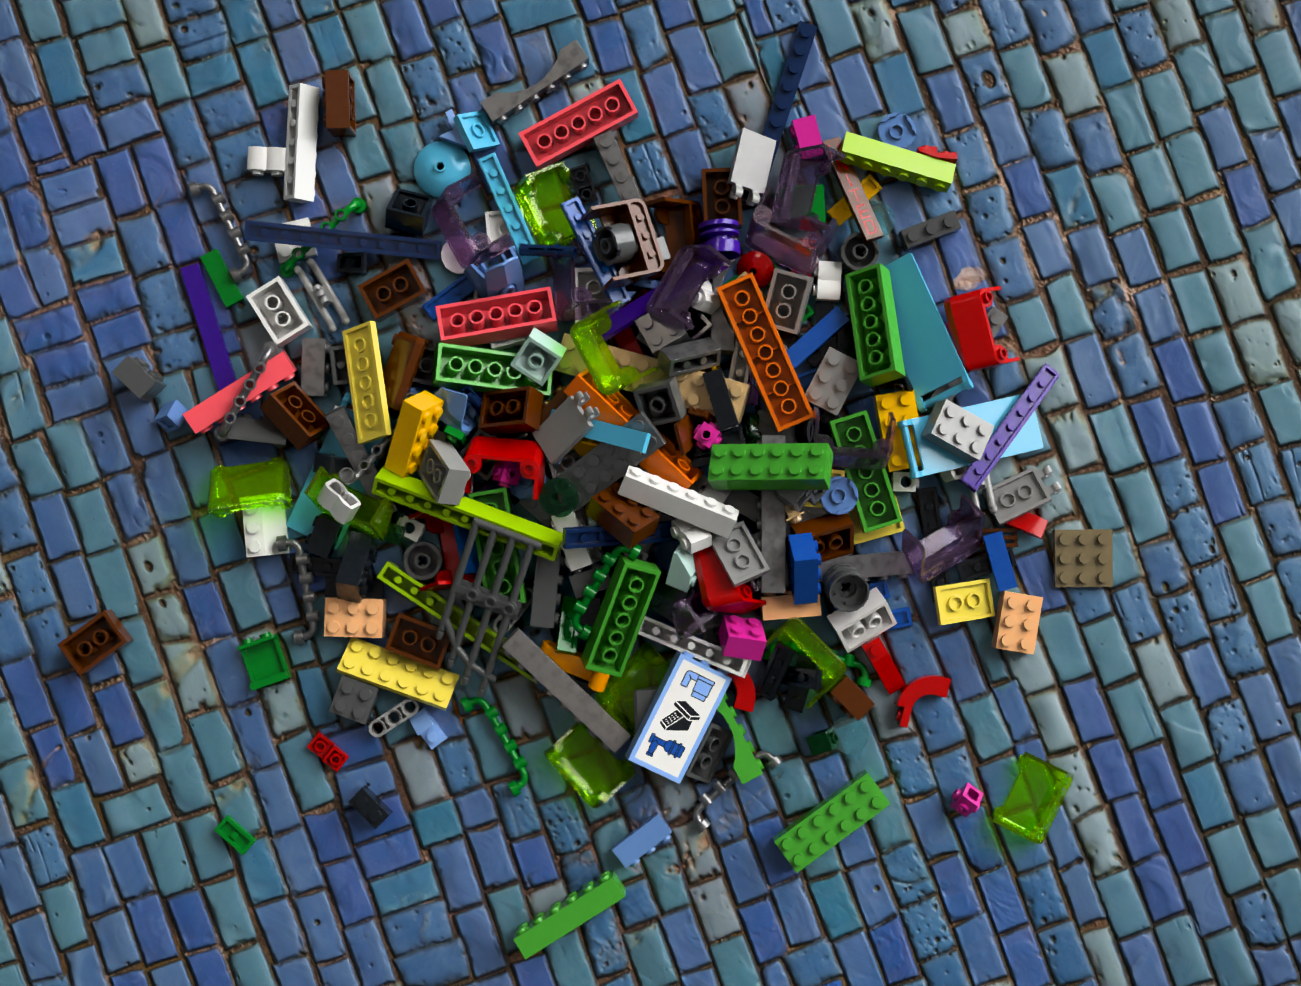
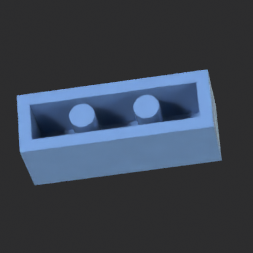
M656 812L613 845L612 851L625 868L628 866L634 867L640 862L639 858L644 854L648 856L656 849L654 846L660 842L663 844L671 838L672 829L659 812Z

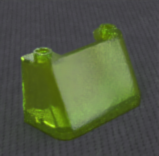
M564 161L524 175L514 188L516 198L521 208H523L524 214L540 245H554L556 243L561 246H568L577 241L560 207L561 203L574 198L566 184L569 181L570 170ZM591 219L590 221L596 230V221L595 219Z
M277 457L272 458L271 461L230 467L218 465L210 470L208 512L215 518L226 517V512L233 514V511L267 506L275 508V506L282 505V509L292 508L289 464L282 460V458Z
M644 644L627 661L622 677L612 676L608 680L604 692L596 693V699L604 711L633 737L635 736L634 690L655 684L660 685L670 663L651 644Z
M576 722L544 751V755L592 808H598L604 805L636 772L629 761H618L610 751L608 752L600 744L601 741L597 737L593 738L586 731L588 727L584 723L580 725Z
M1025 751L1024 755L1021 754L1017 762L1020 770L1005 804L995 808L992 822L1033 843L1042 844L1068 792L1074 774Z

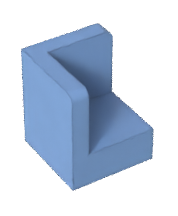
M175 399L164 403L154 420L166 432H170L181 427L185 420L182 414L188 410Z

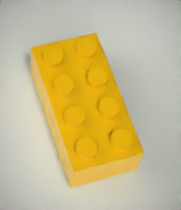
M914 389L912 392L898 391L876 395L873 397L886 472L910 469L901 430L898 428L897 422L919 417ZM909 425L908 429L917 467H921L912 425Z
M426 390L403 400L384 466L386 469L402 478L419 470L429 439L433 440L434 434L438 430L437 424L443 413L444 400Z

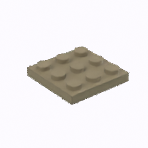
M1112 529L1053 530L1054 587H1113Z

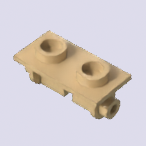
M786 505L785 516L787 519L785 524L790 523V525L800 522L804 511L796 512Z

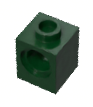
M833 727L813 732L806 737L812 756L831 751L839 745V738L837 733L834 732Z

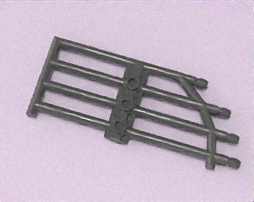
M474 517L436 632V639L441 640L446 630L452 645L447 660V667L452 668L458 654L466 665L461 684L467 685L472 671L482 677L480 688L477 692V696L482 698L485 695L489 681L494 684L496 682L497 676L493 675L492 671L510 619L517 620L522 602L517 600L534 548L540 550L543 543ZM480 527L490 531L474 582L472 583L462 578ZM498 534L509 539L492 589L490 590L480 585ZM515 542L527 545L510 597L499 593ZM457 597L467 601L457 633L455 634L449 617ZM475 604L485 608L470 655L468 656L460 645ZM493 611L503 615L486 668L483 669L475 661Z

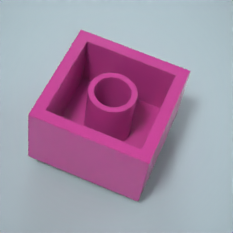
M723 615L718 632L723 656L761 661L767 643L761 620L741 618L736 615Z

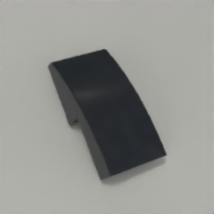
M586 163L568 169L576 195L579 197L582 205L598 201Z
M315 452L313 472L339 477L340 470L345 467H349L354 471L348 458L335 457V454Z

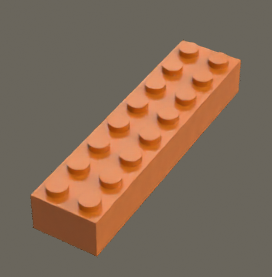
M753 273L717 287L716 293L776 432L779 433L815 417Z
M592 366L579 373L563 391L567 394V397L574 396L578 391H581L582 394L587 392L590 400L582 406V409L585 410L588 406H591L592 409L597 407L600 415L594 420L623 426L640 413ZM655 426L667 443L640 462L639 466L652 475H657L664 480L677 483L679 486L689 489L704 472L699 467L694 468L692 461L686 455L681 456L680 451L675 450V444Z

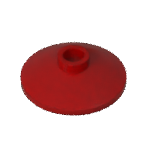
M750 251L739 259L737 263L738 276L744 271L750 274L751 268H755L757 273L753 275L759 288H763L771 282L774 265L768 255L760 251Z

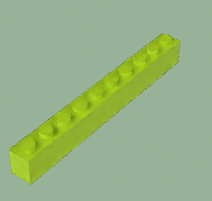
M384 466L374 478L372 494L468 530L471 528L474 517L543 543L540 550L534 548L533 554L554 562L561 551L563 533L465 496L461 498L459 505L437 503L422 480L409 475L402 478ZM479 527L477 533L488 537L490 531ZM498 534L496 540L506 544L509 539ZM515 542L514 547L525 551L527 545Z
M387 561L377 578L441 620L447 598L437 591H420V587L425 586V583L412 578L404 569L392 561ZM454 603L449 618L453 629L457 631L464 609ZM470 615L464 636L474 642L481 621ZM487 626L481 648L491 653L497 633L489 626ZM501 645L497 658L534 682L530 678L532 674L528 670L522 671L516 665L518 661L514 657L510 659L503 653L502 650L504 648Z

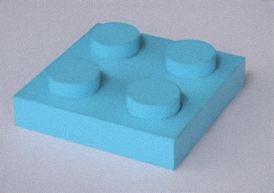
M484 110L457 114L453 118L469 153L496 148L500 145Z

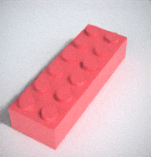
M618 79L518 134L537 171H540L594 142L593 137L609 130L613 132L637 119L638 111L622 81Z
M550 286L435 306L441 343L469 347L526 337L534 327L543 333L558 331Z
M285 350L268 360L266 370L260 374L256 381V387L250 391L246 398L247 401L255 402L263 396V391L267 390L269 393L279 386L278 382L282 379L286 382L295 376L294 372L297 368ZM258 366L257 370L262 371L263 366ZM253 370L182 414L195 434L198 432L204 434L214 427L212 423L217 421L220 424L224 421L225 414L230 412L234 405L235 397L241 393L244 388V381L250 377ZM247 381V386L252 388L253 382ZM237 398L238 404L244 403L242 398Z

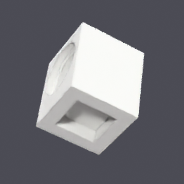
M891 472L890 484L893 492H916V488H919V477L910 479L909 474L911 472ZM902 477H907L910 481L909 486L906 488L901 485Z
M404 515L403 518L400 517L395 526L398 528L396 533L415 542H420L426 530V524L416 519L409 520L408 515ZM409 522L415 526V530L412 533L406 531V525Z

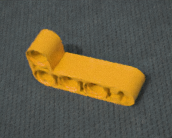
M543 640L540 649L566 673L589 681L588 687L592 690L604 692L610 677L609 674L585 669L581 661L583 653L576 651L575 655L555 652L556 642Z

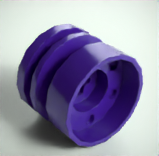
M722 218L707 220L698 225L699 239L704 241L700 244L701 260L715 252H719L724 261L734 260L741 256L740 242L735 240L739 237L738 221Z

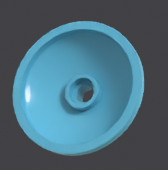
M436 141L428 144L418 153L414 163V176L420 188L428 195L436 198H449L460 193L468 184L471 176V164L467 154L461 147L446 141ZM439 164L444 165L442 170L437 168Z

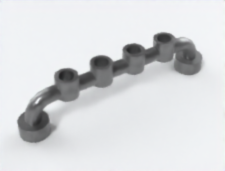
M195 181L189 183L188 186L194 198L201 196L202 190H207L210 193L243 262V266L240 269H237V267L229 269L235 283L242 281V276L250 269L251 263L248 255L251 254L247 243L242 244L240 240L243 235L239 227H234L232 223L235 218L231 210H226L223 205L226 203L223 193H218L215 187L209 183L197 184Z
M269 341L264 344L263 355L254 364V370L250 377L244 381V388L235 397L234 405L230 412L225 414L223 424L215 429L214 435L216 439L220 441L228 439L227 436L231 424L237 420V414L241 407L246 404V398L250 391L256 387L257 379L266 370L268 360L279 352V347L275 342ZM257 364H261L263 366L262 371L257 370ZM247 381L253 382L252 388L247 386ZM237 398H242L244 403L238 404ZM227 415H232L234 420L229 421Z
M412 392L407 393L404 400L416 394ZM396 425L391 429L392 435L384 437L379 445H374L368 458L359 462L356 472L349 467L340 470L339 479L344 484L350 485L359 480L363 474L369 475L372 473V464L375 460H382L385 457L386 452L384 450L389 444L391 445L392 438H389L393 436Z
M286 535L277 536L276 543L279 552L287 551L288 546L293 547L296 552L299 581L302 585L306 619L309 623V630L305 633L303 629L294 630L295 644L302 645L305 644V640L315 635L317 630L316 621H320V612L318 609L314 610L313 602H317V595L315 591L310 590L309 585L313 583L312 572H307L306 565L310 564V557L308 553L303 552V548L298 541L287 539Z
M759 751L754 754L755 759H767L769 761L767 765L771 770L783 761L778 754L774 756L768 751ZM734 768L727 773L729 777L724 782L720 779L712 786L714 790L710 794L705 792L698 798L700 803L694 808L693 820L697 825L695 830L699 834L711 824L706 818L704 820L701 819L700 814L702 810L739 779Z

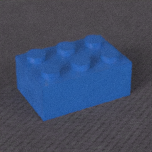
M812 532L788 535V579L794 605L817 603L818 594H821L820 582H818V580H821V570L818 568V565H821V555L817 553L818 543L817 540H813Z

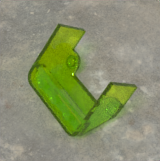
M617 300L575 323L570 329V336L599 391L605 395H611L660 370L659 367H652L640 374L634 366H625L621 369L618 367L602 335L607 333L612 327V321L608 314L625 305L621 300Z
M320 466L304 492L319 510L332 516L330 511L324 509L316 498L326 482L333 478L337 479L361 503L354 518L346 524L366 534L374 535V538L383 541L387 535L394 511L393 502L385 497L375 500L348 487L339 479V475L335 473L330 475L324 467Z
M792 617L779 625L766 638V646L775 638L783 643L793 641L819 667L818 670H822L821 683L823 685L821 690H817L810 697L806 705L808 709L832 688L846 672L845 663L797 617Z

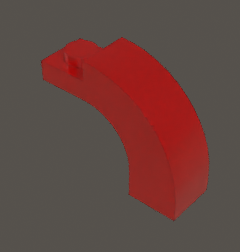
M711 665V666H710V667H712V668H714V669H716V670H717V668H718V667H716V666H714V665ZM728 672L727 675L733 679L736 685L733 707L753 712L755 687L750 675L747 672L745 678Z
M923 675L909 681L900 690L894 702L897 706H901V710H897L895 720L898 721L897 724L901 727H908L912 707L920 697L937 695L947 698L951 679L940 675Z

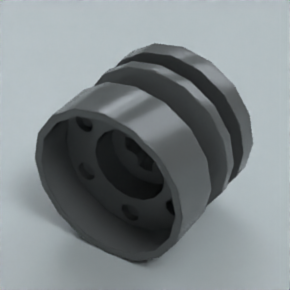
M848 563L835 564L825 573L822 582L823 589L835 608L844 612H852L865 605L869 598V585L855 566Z

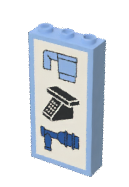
M686 650L683 653L676 652L625 754L628 760L678 784L681 783L732 680L727 675L728 671L721 668L716 670L710 667L711 664L705 660H700L699 662L693 659L695 655Z

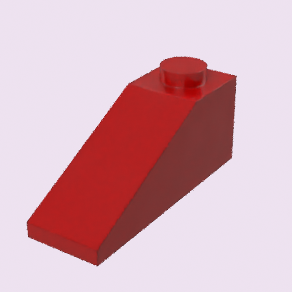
M878 636L860 646L889 695L906 685Z

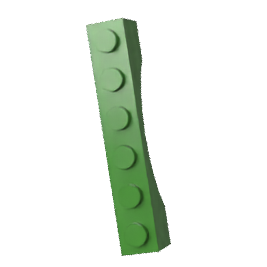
M725 693L717 710L723 715L732 731L735 743L733 768L743 785L762 775L764 766L760 758L755 759L752 753L755 749L751 741L746 742L743 736L746 734V731L742 724H737L734 719L737 717L733 706L728 707L725 701L728 697Z

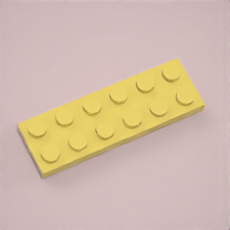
M368 321L342 331L358 444H366L392 435L376 322Z
M351 637L337 667V672L444 711L448 707L460 677L459 674L442 668L439 670L355 637Z

